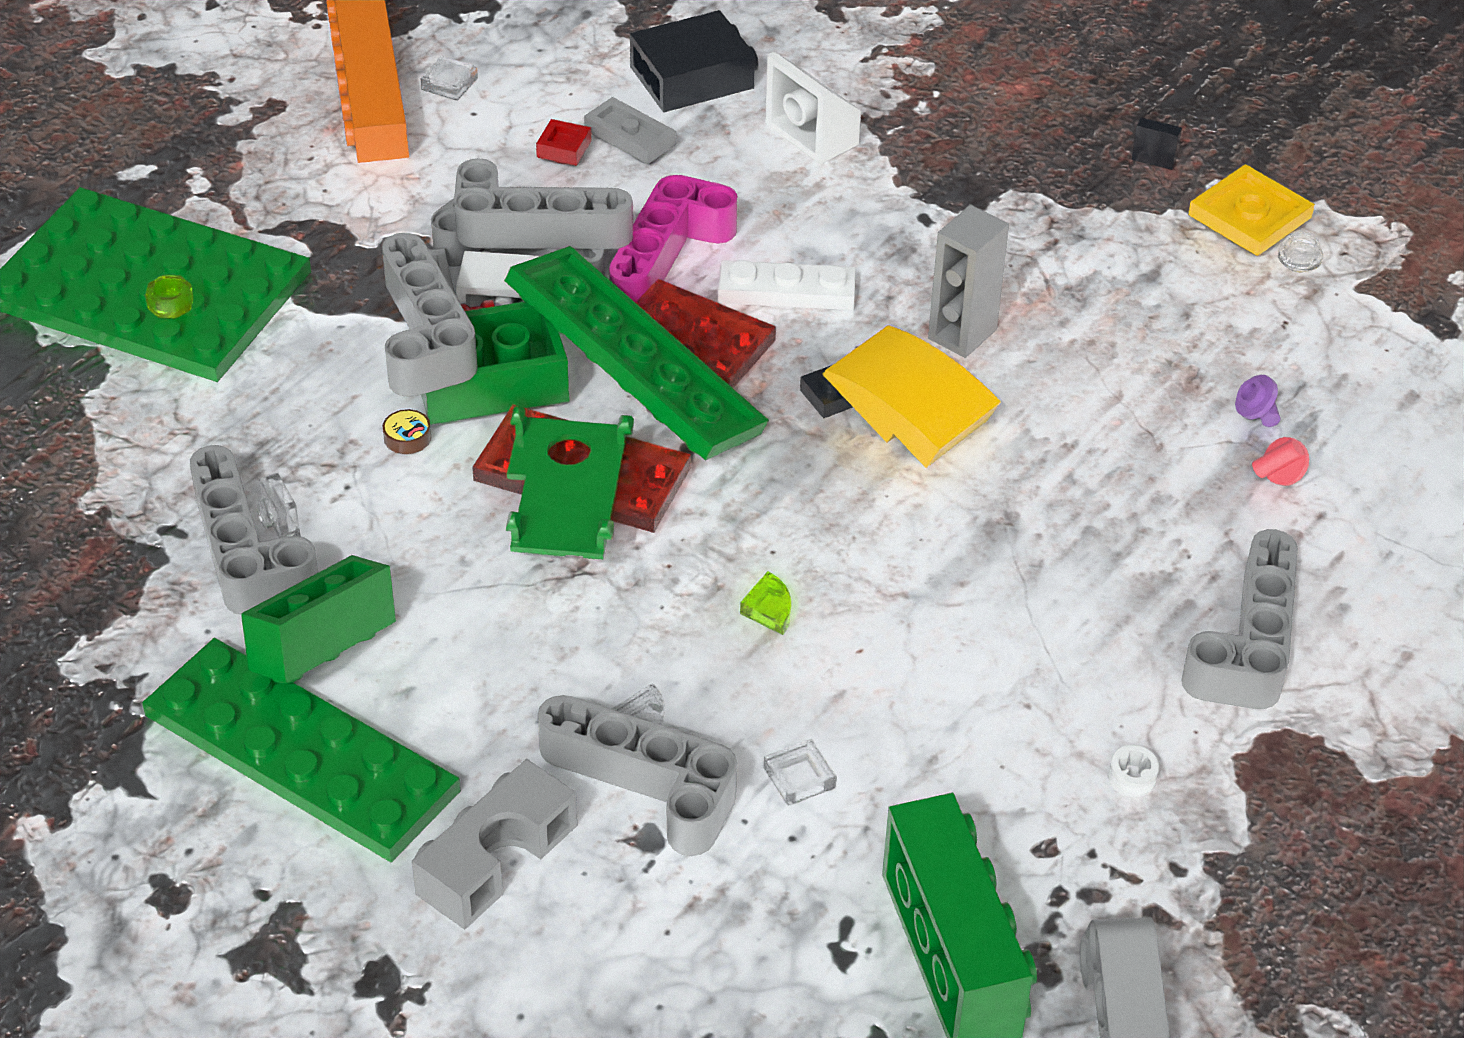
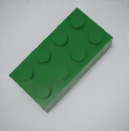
M953 792L888 806L882 876L946 1037L1022 1038L1025 1020L1031 1017L1029 996L1031 985L1037 983L1036 965L1031 952L1028 949L1021 950L1017 941L1016 921L1010 904L1008 902L1001 903L996 892V875L989 857L982 858L976 846L977 832L972 816L968 812L962 813Z

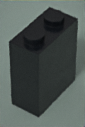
M720 10L630 33V68L663 113L754 89V73L758 69L756 51L752 46L746 44L740 36L736 25L731 24Z

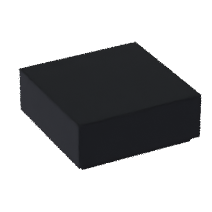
M1141 117L1136 127L1131 160L1173 170L1177 161L1182 127Z

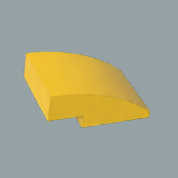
M890 325L884 327L823 373V376L887 443L896 436L925 468L988 421L1001 403L983 383L944 352L926 341Z

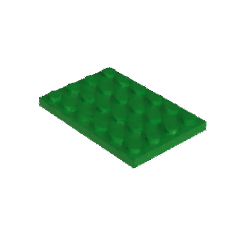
M79 187L0 268V312L218 383L311 273L310 258Z

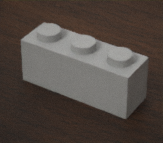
M971 204L938 231L928 332L929 340L964 358L969 356L997 330L1009 223Z

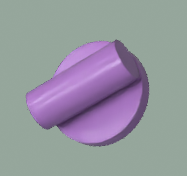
M1262 374L1245 381L1237 393L1235 401L1237 412L1249 420L1260 418L1265 427L1276 426L1281 420L1275 403L1278 394L1276 382L1269 376Z

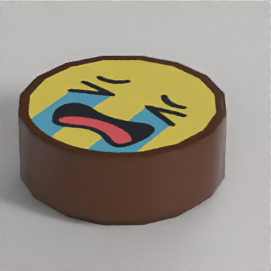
M411 409L396 411L385 418L382 424L384 444L395 453L414 454L422 451L431 441L430 420L420 411Z

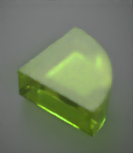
M767 571L740 602V614L784 635L789 627L791 616V596L786 585L777 576Z

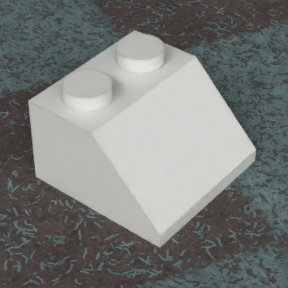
M772 52L768 54L765 124L820 165L859 145L861 110L778 53Z

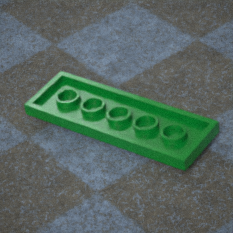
M571 246L510 267L504 281L519 294L524 302L533 306L552 323V326L558 332L564 334L580 348L590 361L598 364L618 382L625 392L636 398L652 413L657 421L665 424L686 443L692 452L701 456L705 461L762 434L769 421L762 413Z
M215 637L142 702L145 716L390 863L461 792L459 777L293 682L278 683L273 681L272 678L249 671L247 656Z

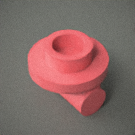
M1283 437L1271 443L1265 454L1252 462V467L1260 478L1267 477L1275 484L1289 486L1298 482L1305 475L1309 465V454L1305 445L1299 440Z

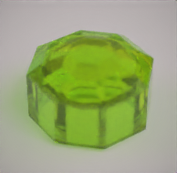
M163 275L148 283L145 294L148 309L158 318H177L191 310L194 300L191 284L179 275Z

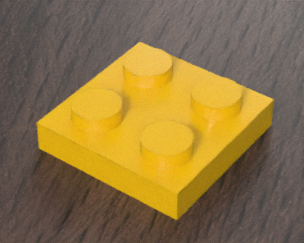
M1245 164L1190 202L1188 215L1242 248L1259 256L1311 219L1315 204Z

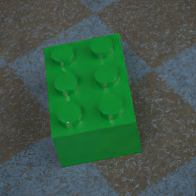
M526 302L465 311L475 330L478 366L476 374L470 380L421 395L430 425L513 411L515 406H522L524 409L568 402V359L560 334L552 326V323Z

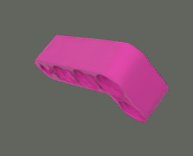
M669 175L661 178L633 224L632 241L627 246L619 248L610 263L609 280L646 312L687 238L720 244L726 243L736 236L738 198L736 191L723 184L683 175Z

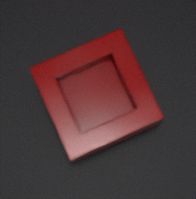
M551 119L536 143L537 157L561 164L577 166L592 141L591 127Z

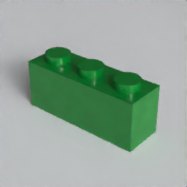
M351 555L242 612L241 618L248 670L272 678L273 681L278 683L295 682L301 679L304 673L324 662L335 660L340 656L341 652L359 642L372 639L377 632L395 623L396 617L390 566Z

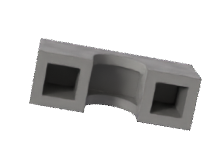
M525 759L511 773L507 772L501 775L494 783L492 789L474 806L464 808L458 814L454 823L438 838L429 840L421 846L412 860L415 894L465 930L503 895L501 861L490 853L501 847L516 846L526 849L541 860L578 826L576 791L530 760Z

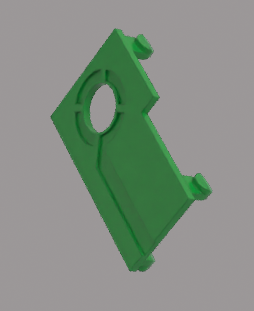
M515 406L510 424L515 425L516 436L507 470V479L523 480L525 483L518 512L511 511L506 524V531L511 532L510 552L565 557L566 555L583 556V558L603 560L607 540L613 539L614 522L611 520L626 439L627 435L633 434L634 418L630 415H621L618 425L526 417V411L522 406ZM576 440L586 444L591 452L588 458L580 463L564 465L552 460L548 455V451L557 442Z

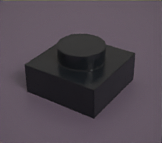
M830 366L800 377V391L823 419L853 408L823 376L825 370Z

